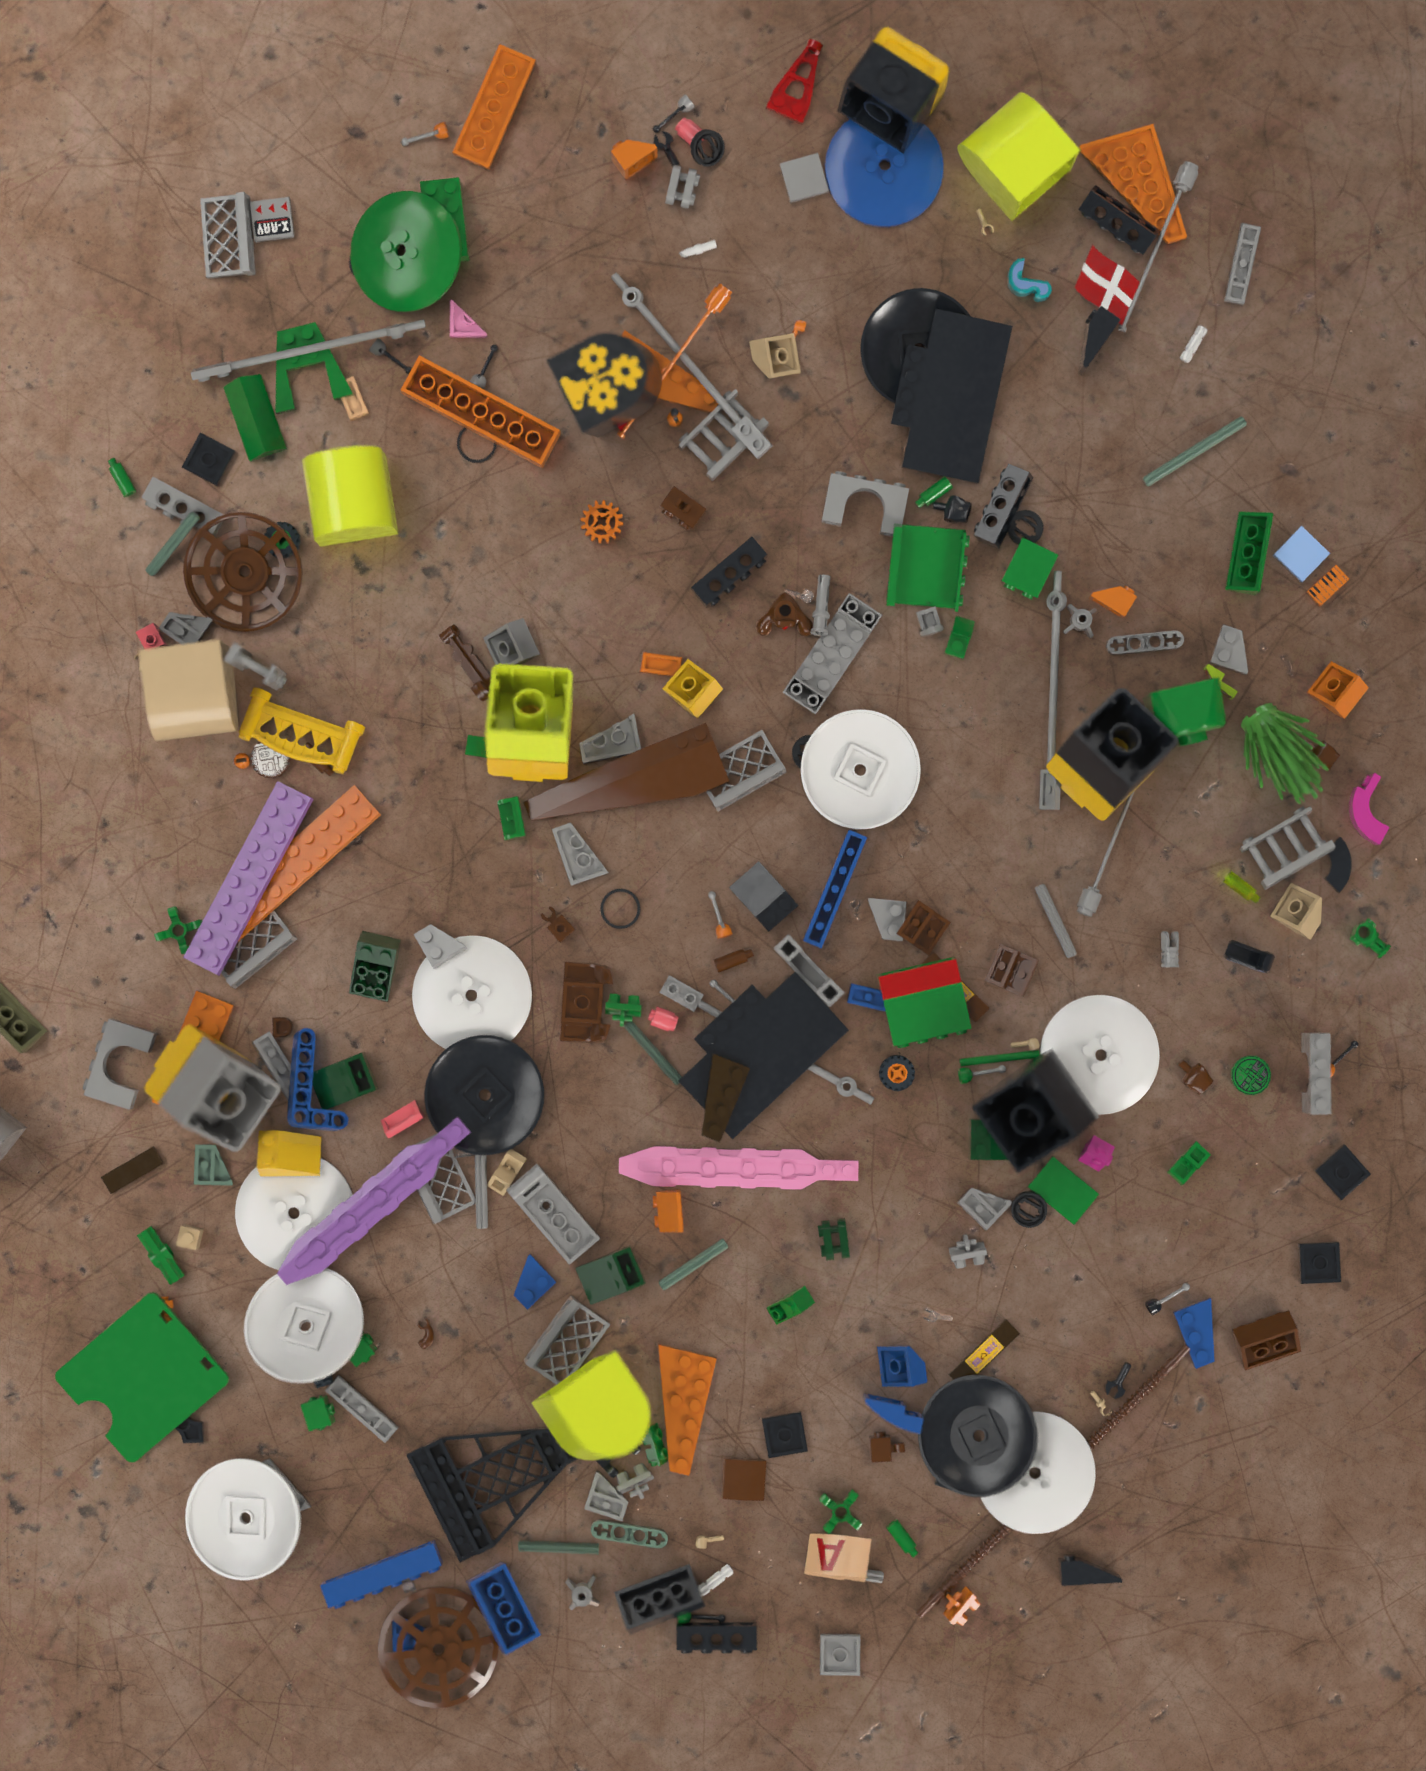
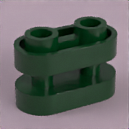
M845 1218L837 1219L838 1225L830 1226L829 1220L821 1221V1225H818L819 1237H823L824 1245H820L821 1256L826 1257V1261L834 1260V1254L841 1253L842 1259L850 1258ZM839 1233L840 1245L832 1246L831 1234Z

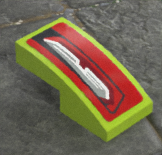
M1210 664L1204 666L1203 670L1208 679L1219 677L1222 694L1229 699H1233L1238 691L1221 681L1225 674Z

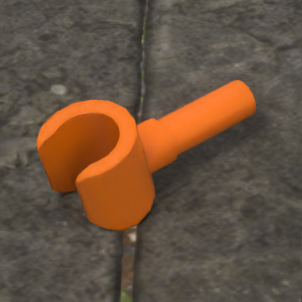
M796 321L793 330L795 338L798 331H805L806 321Z

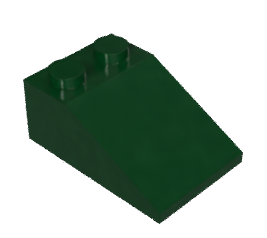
M969 1119L968 1159L1008 1160L981 1120Z

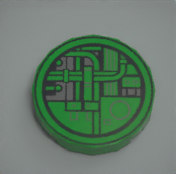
M1244 1056L1234 1063L1231 1069V1081L1239 1092L1245 1095H1256L1262 1093L1268 1087L1271 1081V1071L1269 1065L1263 1059L1257 1056Z

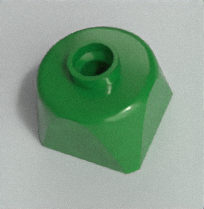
M1219 677L1156 691L1142 698L1144 706L1177 737L1179 747L1208 740L1206 732L1219 729L1226 724Z

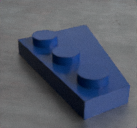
M1211 1298L1174 1311L1173 1313L1184 1342L1191 1349L1189 1354L1195 1369L1215 1362Z

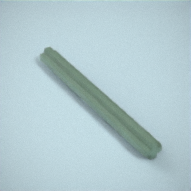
M1240 416L1144 476L1143 481L1147 487L1151 486L1247 425L1246 420Z

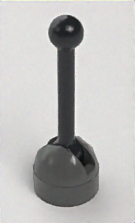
M377 338L369 351L376 356L384 354L402 367L406 374L409 375L412 368L405 366L386 351V344Z

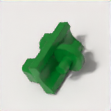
M611 993L605 1005V1014L613 1015L612 1020L620 1021V1027H624V1021L632 1022L633 1017H641L642 1005H640L639 996L630 995L628 997V1004L620 1003L621 995Z

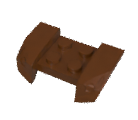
M565 962L560 1041L593 1043L606 1040L611 1024H601L603 984H613L611 971L608 966L594 963Z

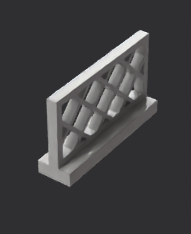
M238 192L236 195L200 199L206 278L243 274L256 275L250 196L245 192ZM235 200V208L231 213L223 208L228 201ZM207 203H215L219 206L212 215L207 212ZM221 210L229 215L222 224L215 219ZM233 218L237 222V227L231 233L225 226ZM212 221H215L220 227L212 235L208 232V226ZM224 229L230 236L222 244L216 237ZM233 238L238 241V247L234 252L226 247ZM214 240L221 245L215 255L210 252L209 247ZM224 249L232 254L225 263L218 259V256ZM234 258L239 260L240 270H231L228 267ZM215 260L223 265L218 272L211 273V265Z
M763 730L719 754L721 759H731L728 770L725 769L728 778L730 774L741 776L739 783L735 786L727 783L721 785L723 786L722 793L716 797L713 796L711 790L706 792L717 812L786 773L783 763L780 761ZM762 737L765 742L763 750L752 747L755 739ZM740 748L748 749L746 759L736 758V750ZM751 750L762 753L759 763L748 761ZM764 754L773 756L776 762L770 766L762 764ZM734 760L744 763L742 773L731 771ZM747 764L758 766L756 774L752 776L745 774Z
M275 910L270 913L269 921L262 920L260 922L269 924L267 935L257 934V925L254 927V933L246 934V936H253L252 947H243V938L239 941L238 946H235V949H238L236 960L228 959L227 961L236 963L235 971L228 975L224 967L221 972L230 987L234 989L239 987L297 940L296 936L289 930ZM272 924L280 925L284 931L278 936L271 935ZM257 937H266V946L255 948ZM241 949L251 950L250 959L247 961L240 960Z
M435 1134V1135H433V1136H431V1137H429V1138H427V1139H425V1140H423V1141H421V1142H419V1143H417V1144L427 1143V1142H429L434 1136H436L437 1134ZM452 1149L448 1151L449 1154H445V1156L451 1157L453 1161L451 1168L447 1169L439 1166L440 1159L430 1186L427 1182L419 1190L417 1189L433 1224L476 1204L474 1194ZM438 1168L449 1172L446 1183L435 1180ZM451 1173L460 1176L461 1183L459 1188L448 1184ZM433 1182L445 1185L441 1196L432 1193ZM447 1186L458 1190L454 1201L443 1197ZM460 1191L468 1193L471 1201L466 1204L458 1203L457 1199ZM435 1197L440 1199L439 1203H437ZM442 1200L453 1203L451 1211L444 1215L440 1209Z
M570 1295L524 1358V1362L553 1383L558 1384L560 1381L555 1378L554 1371L566 1369V1377L578 1370L608 1329L610 1323ZM579 1308L586 1312V1320L575 1321L574 1314ZM599 1321L603 1324L600 1331L591 1333L590 1322ZM587 1323L589 1333L577 1335L576 1325ZM573 1325L575 1336L563 1338V1329L566 1326ZM589 1337L590 1345L587 1348L579 1349L578 1338ZM576 1339L577 1349L565 1351L564 1341ZM562 1341L563 1352L552 1354V1344ZM578 1353L579 1360L576 1364L568 1365L566 1355ZM564 1355L565 1366L554 1367L552 1357ZM550 1358L551 1368L542 1369L537 1365L541 1359Z

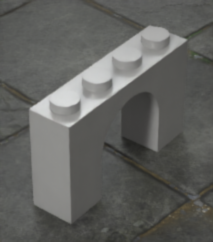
M835 471V474L831 473L821 523L841 526L845 504L849 497L857 492L867 491L875 494L883 504L884 514L880 534L893 537L894 523L903 524L909 488H905V484L901 483L889 485L886 484L885 480L881 479L869 481L866 480L867 477L855 475L854 478L848 477L847 473Z
M789 934L773 948L828 1007L844 994L833 980L807 956Z
M108 1019V1022H104L101 1033H104L102 1040L97 1042L95 1052H97L96 1059H92L89 1066L91 1074L89 1079L86 1078L84 1082V1095L131 1110L134 1107L139 1090L115 1082L107 1072V1058L119 1046H129L144 1052H152L157 1033L122 1021Z
M1301 1033V1053H1306L1309 1064V1085L1307 1092H1302V1112L1307 1114H1331L1330 1033Z

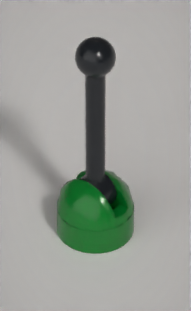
M690 1612L677 1617V1624H687L691 1619L718 1620L722 1623L726 1620V1617L723 1614L719 1616L692 1615Z

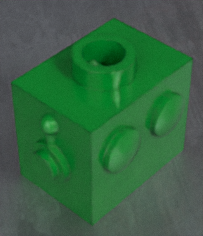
M362 1332L360 1342L349 1359L355 1367H358L362 1362L367 1363L370 1357L375 1355V1351L378 1350L373 1344V1338L368 1333Z
M320 1395L318 1398L315 1396L311 1397L307 1402L300 1405L309 1432L316 1429L319 1431L324 1430L326 1426H331L336 1422L334 1418L335 1408L329 1402L327 1395Z

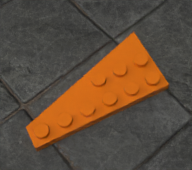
M624 330L621 336L640 343L653 353L659 363L661 374H663L671 361ZM676 364L672 366L662 380L661 390L657 398L711 413L719 405L696 377Z
M658 1344L669 1470L689 1476L717 1358Z

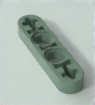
M597 1519L591 1525V1533L597 1539L652 1548H663L668 1542L667 1533L659 1528ZM602 1524V1528L609 1529V1525H612L611 1536H607L608 1531H602L601 1534H598L594 1527ZM616 1527L624 1528L625 1535L618 1538L614 1535ZM637 1530H642L645 1533V1538L641 1541L636 1540L633 1536ZM648 1531L652 1532L651 1536L657 1537L658 1533L662 1534V1538H665V1540H661L660 1544H658L656 1539L650 1538V1543L646 1542Z

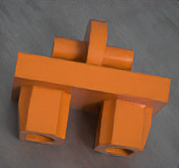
M965 1586L961 1592L957 1591L954 1596L949 1593L946 1595L949 1602L945 1606L947 1609L943 1614L953 1625L957 1623L963 1626L968 1619L964 1612L968 1608L972 1611L976 1610L980 1606V1602L976 1599V1595Z

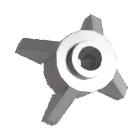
M1071 604L1067 605L1066 607L1072 616L1070 617L1071 625L1062 631L1064 635L1070 630L1075 629L1077 631L1084 630L1089 638L1094 636L1090 625L1092 623V614L1098 610L1096 608L1090 611L1086 609L1078 610ZM1079 617H1084L1085 620L1080 622Z
M592 1575L587 1583L575 1584L569 1578L566 1580L565 1583L572 1590L573 1602L569 1609L573 1610L576 1606L582 1607L588 1604L598 1607L600 1602L592 1596L593 1591L591 1588L596 1579L595 1575ZM584 1593L585 1596L579 1597V1594Z

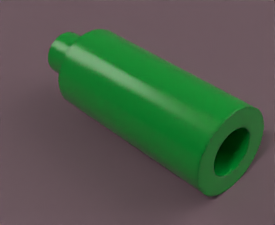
M115 458L108 460L110 465L108 470L123 497L134 494L136 489L123 465L117 463Z
M944 476L919 494L920 498L915 501V504L918 508H921L923 505L929 506L951 490L953 486Z
M895 1519L886 1526V1529L905 1554L909 1553L912 1558L918 1554V1551L915 1549L917 1544L898 1519Z

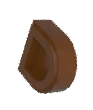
M285 1017L272 1018L273 1038L286 1037L292 1033L293 1023L290 1019Z

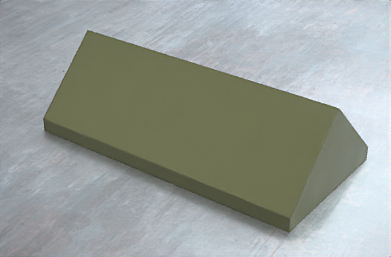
M0 983V1033L19 1053H26L47 1030Z

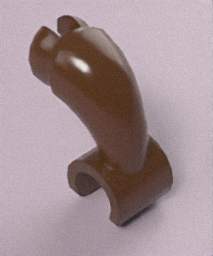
M424 1317L427 1322L425 1327L421 1326L419 1321L417 1322V1326L425 1330V1335L418 1342L422 1349L430 1347L434 1340L433 1329L427 1317Z

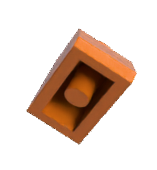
M1118 586L1093 592L1089 599L1123 619L1137 596L1134 595L1135 591L1131 588Z

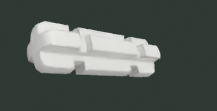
M1199 325L1196 328L1195 334L1192 335L1185 347V351L1180 356L1182 361L1189 363L1192 359V354L1196 352L1203 340L1202 338L1207 333V329Z
M726 1564L721 1568V1571L718 1570L709 1577L706 1583L700 1584L701 1594L705 1596L710 1592V1589L713 1590L726 1577H730L733 1574L732 1568Z

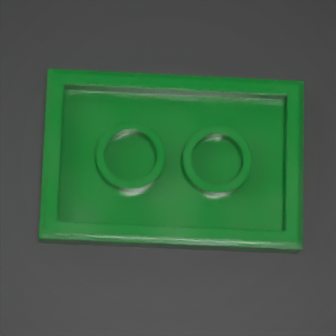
M1053 1156L1027 1186L1033 1192L1041 1195L1046 1203L1073 1225L1076 1224L1099 1195V1193Z

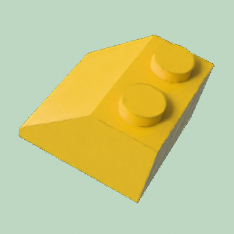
M689 659L686 660L662 688L682 708L697 719L723 690L715 678Z

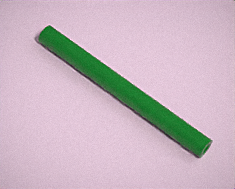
M1039 1050L961 1058L959 1062L960 1067L1033 1059L1039 1056Z

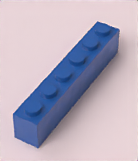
M851 830L847 831L803 938L804 942L822 948L866 842V836Z
M432 1540L323 1581L320 1587L328 1608L334 1606L335 1609L345 1606V1602L353 1599V1602L365 1598V1594H378L386 1586L390 1585L391 1588L402 1584V1580L408 1578L410 1581L421 1577V1573L426 1571L429 1574L440 1570L439 1567L442 1566L443 1560L436 1541Z

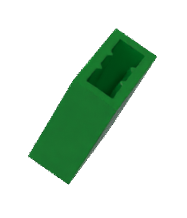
M1022 537L1001 580L1005 582L1003 586L1012 591L1017 588L1023 591L1021 595L1031 600L1033 596L1038 598L1058 554Z

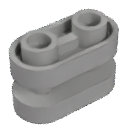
M674 165L665 204L673 205L675 200L682 201L681 207L689 209L690 205H694L696 194L693 193L694 186L698 187L700 175L697 174L696 169L689 168L688 174L681 173L682 166ZM679 180L686 182L684 193L677 192Z

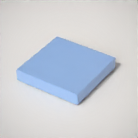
M1301 526L1273 556L1302 583L1330 553Z

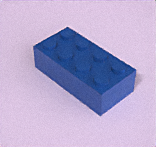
M499 1562L466 1581L504 1655L541 1636L505 1563Z

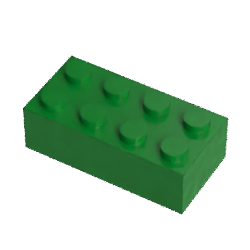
M460 178L420 181L421 193L439 201L454 218L461 237V262L470 261Z

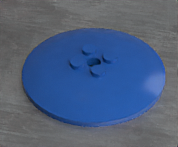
M849 119L838 129L832 138L825 160L826 182L838 206L853 219L876 227L898 226L921 215L938 194L944 171L943 156L939 143L925 124L903 154ZM886 160L890 163V168L882 170L879 167V163Z

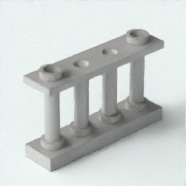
M736 389L725 393L724 399L742 418L748 416L761 432L769 426V422L764 417L760 421L755 419L735 399L738 395ZM720 405L690 434L686 432L679 439L681 442L679 449L682 451L687 446L707 466V477L711 481L747 448L732 430L734 425L721 413L723 409ZM714 418L736 439V444L732 448L726 447L707 427ZM700 432L722 453V458L718 462L712 461L693 441Z
M233 643L224 659L226 662L242 672L244 668H250L264 676L263 682L276 691L279 688H283L287 681L285 677L287 673L275 665H272L270 670L253 661L250 652Z
M1304 806L1294 812L1295 815L1255 839L1249 837L1242 842L1243 846H1241L1240 851L1243 853L1249 849L1264 873V879L1261 884L1265 890L1335 849L1336 846L1332 840L1327 843L1325 840H1322L1307 815L1312 811L1311 806L1306 809ZM1298 820H1301L1316 844V849L1310 853L1304 849L1290 826ZM1281 830H1284L1299 854L1297 856L1299 859L1294 862L1288 861L1273 837L1274 834ZM1264 840L1268 842L1281 863L1280 867L1282 869L1277 872L1271 871L1256 847L1257 844Z

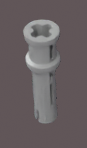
M822 574V577L818 575L816 607L812 613L814 621L811 634L816 636L828 635L827 619L830 618L828 600L831 576Z

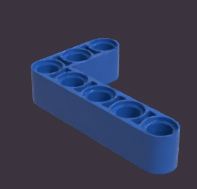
M304 1028L296 1032L293 1037L287 1121L289 1125L296 1128L327 1131L341 1130L348 1125L347 1114L341 1111L310 1108L316 1037L312 1029ZM302 1033L307 1035V1043H304L301 1040ZM300 1053L305 1054L307 1059L305 1063L300 1061ZM298 1073H302L305 1076L304 1083L298 1080ZM297 1093L303 1095L302 1103L296 1099ZM296 1112L301 1114V1122L295 1120ZM316 1114L321 1117L320 1124H317L314 1121V1116ZM335 1116H337V1117L340 1118V1120H341L340 1126H336V1125H335V1123H334V1117H335Z

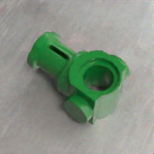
M1367 918L1362 923L1353 927L1349 940L1356 946L1362 944L1365 948H1371L1380 959L1388 952L1391 945L1386 944L1378 937L1379 933L1375 928L1377 925ZM1361 927H1365L1367 930V935L1364 938L1360 937L1358 933Z

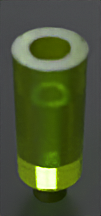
M1232 870L1224 878L1223 883L1245 900L1249 901L1251 899L1257 903L1261 898L1256 894L1257 890Z

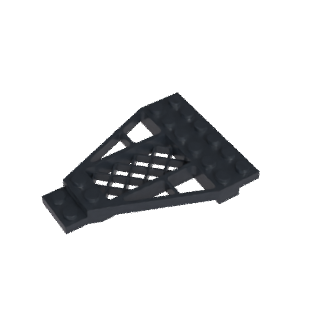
M548 1427L446 1435L406 1454L460 1563L495 1547L566 1465L578 1460V1458L568 1454L558 1444ZM520 1434L519 1438L491 1452L485 1451L479 1439L482 1437ZM474 1438L482 1456L459 1467L446 1441ZM531 1438L533 1443L527 1442L526 1440ZM520 1444L518 1453L508 1450ZM523 1444L534 1447L531 1458L520 1454ZM536 1449L542 1461L533 1459ZM502 1453L500 1462L490 1459ZM505 1453L516 1456L513 1467L502 1463ZM518 1457L530 1461L527 1471L515 1468ZM484 1462L482 1471L472 1468ZM487 1462L498 1465L495 1476L484 1472ZM532 1462L543 1465L540 1476L529 1472ZM500 1466L512 1470L509 1480L497 1477ZM546 1467L548 1473L543 1475L544 1469ZM466 1471L465 1477L463 1478L461 1473ZM469 1471L480 1474L477 1485L466 1481ZM514 1471L525 1474L522 1485L511 1481ZM527 1475L536 1478L525 1484ZM482 1476L494 1479L491 1489L479 1486ZM496 1480L507 1483L504 1494L493 1490ZM544 1482L542 1487L519 1513H516L510 1498ZM509 1484L518 1487L507 1493ZM468 1486L476 1488L473 1496ZM478 1489L489 1493L486 1503L475 1499ZM491 1494L500 1496L489 1502ZM505 1501L514 1518L494 1538L482 1516V1512Z

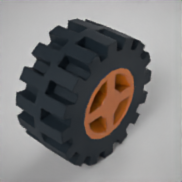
M894 1055L883 1061L879 1069V1077L886 1088L893 1091H902L911 1086L915 1078V1069L909 1059L904 1056Z

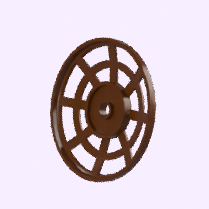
M250 512L228 513L207 522L192 538L186 550L183 566L185 586L196 608L206 618L213 619V623L232 631H257L278 622L294 605L302 585L303 571L301 558L292 538L274 521L265 516ZM238 518L239 529L227 532L218 539L208 531L222 521ZM246 518L262 521L277 531L271 538H268L260 532L247 529ZM240 535V547L232 551L222 543L231 537ZM248 536L259 538L265 542V545L259 551L249 547ZM204 537L212 544L206 553L204 566L191 567L194 550L199 540ZM282 537L286 539L293 551L297 568L285 566L283 555L276 545ZM218 549L225 556L221 566H210L212 556L215 550ZM271 549L277 556L280 567L268 566L265 555ZM242 565L249 568L250 574L248 576H243L240 573ZM221 574L225 586L219 592L213 585L211 575ZM192 575H204L207 588L214 597L206 605L203 604L195 591ZM269 575H280L278 586L273 593L266 586ZM286 575L297 576L294 593L285 606L278 596L284 587ZM260 590L268 598L260 604L250 606V594ZM231 591L242 595V606L227 601L225 597ZM220 603L230 610L242 612V624L225 621L211 611ZM271 603L279 611L276 616L267 621L250 624V612L262 610Z
M428 1587L407 1595L389 1612L380 1631L378 1654L381 1669L386 1680L400 1696L423 1707L446 1708L470 1699L488 1682L497 1663L499 1646L492 1632L489 1636L479 1638L475 1625L468 1618L474 1607L482 1614L473 1596L452 1587ZM435 1594L453 1595L464 1599L467 1603L461 1612L450 1607H437ZM427 1596L429 1608L416 1613L408 1621L398 1614L410 1602ZM438 1613L449 1614L457 1618L450 1627L439 1624ZM430 1615L431 1626H428L423 1631L413 1626L420 1618ZM392 1621H395L402 1627L397 1640V1652L384 1653L387 1631ZM463 1623L471 1631L472 1640L462 1641L457 1633ZM408 1632L416 1638L414 1650L403 1651V1641ZM493 1643L491 1663L485 1676L475 1670L480 1659L481 1646ZM436 1644H442L445 1649L443 1653L436 1654L433 1651V1647ZM475 1648L472 1664L468 1666L461 1661L463 1650ZM416 1658L421 1666L414 1676L408 1670L404 1659ZM398 1660L402 1672L410 1680L403 1690L391 1677L386 1661ZM456 1667L465 1673L458 1680L448 1684L447 1672ZM427 1672L438 1674L440 1685H430L421 1680ZM469 1677L479 1682L468 1694L450 1701V1689L461 1685ZM416 1686L428 1691H441L442 1702L422 1701L412 1697L410 1693Z

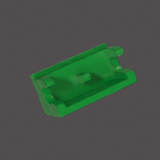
M516 796L497 801L504 840L525 837L526 832L519 797Z

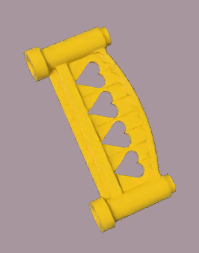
M253 687L250 694L252 698L238 732L240 739L250 741V738L253 737L268 748L289 758L314 764L332 765V770L339 774H344L347 771L360 736H363L365 731L363 725L348 720L344 728L271 703L269 702L272 696L271 693ZM272 718L275 720L277 729L275 735H270L268 732L260 730L261 726ZM293 724L296 739L293 742H289L287 738L281 739L279 734ZM312 731L314 747L307 748L306 745H299L298 740ZM328 738H331L333 747L331 755L317 751V747Z

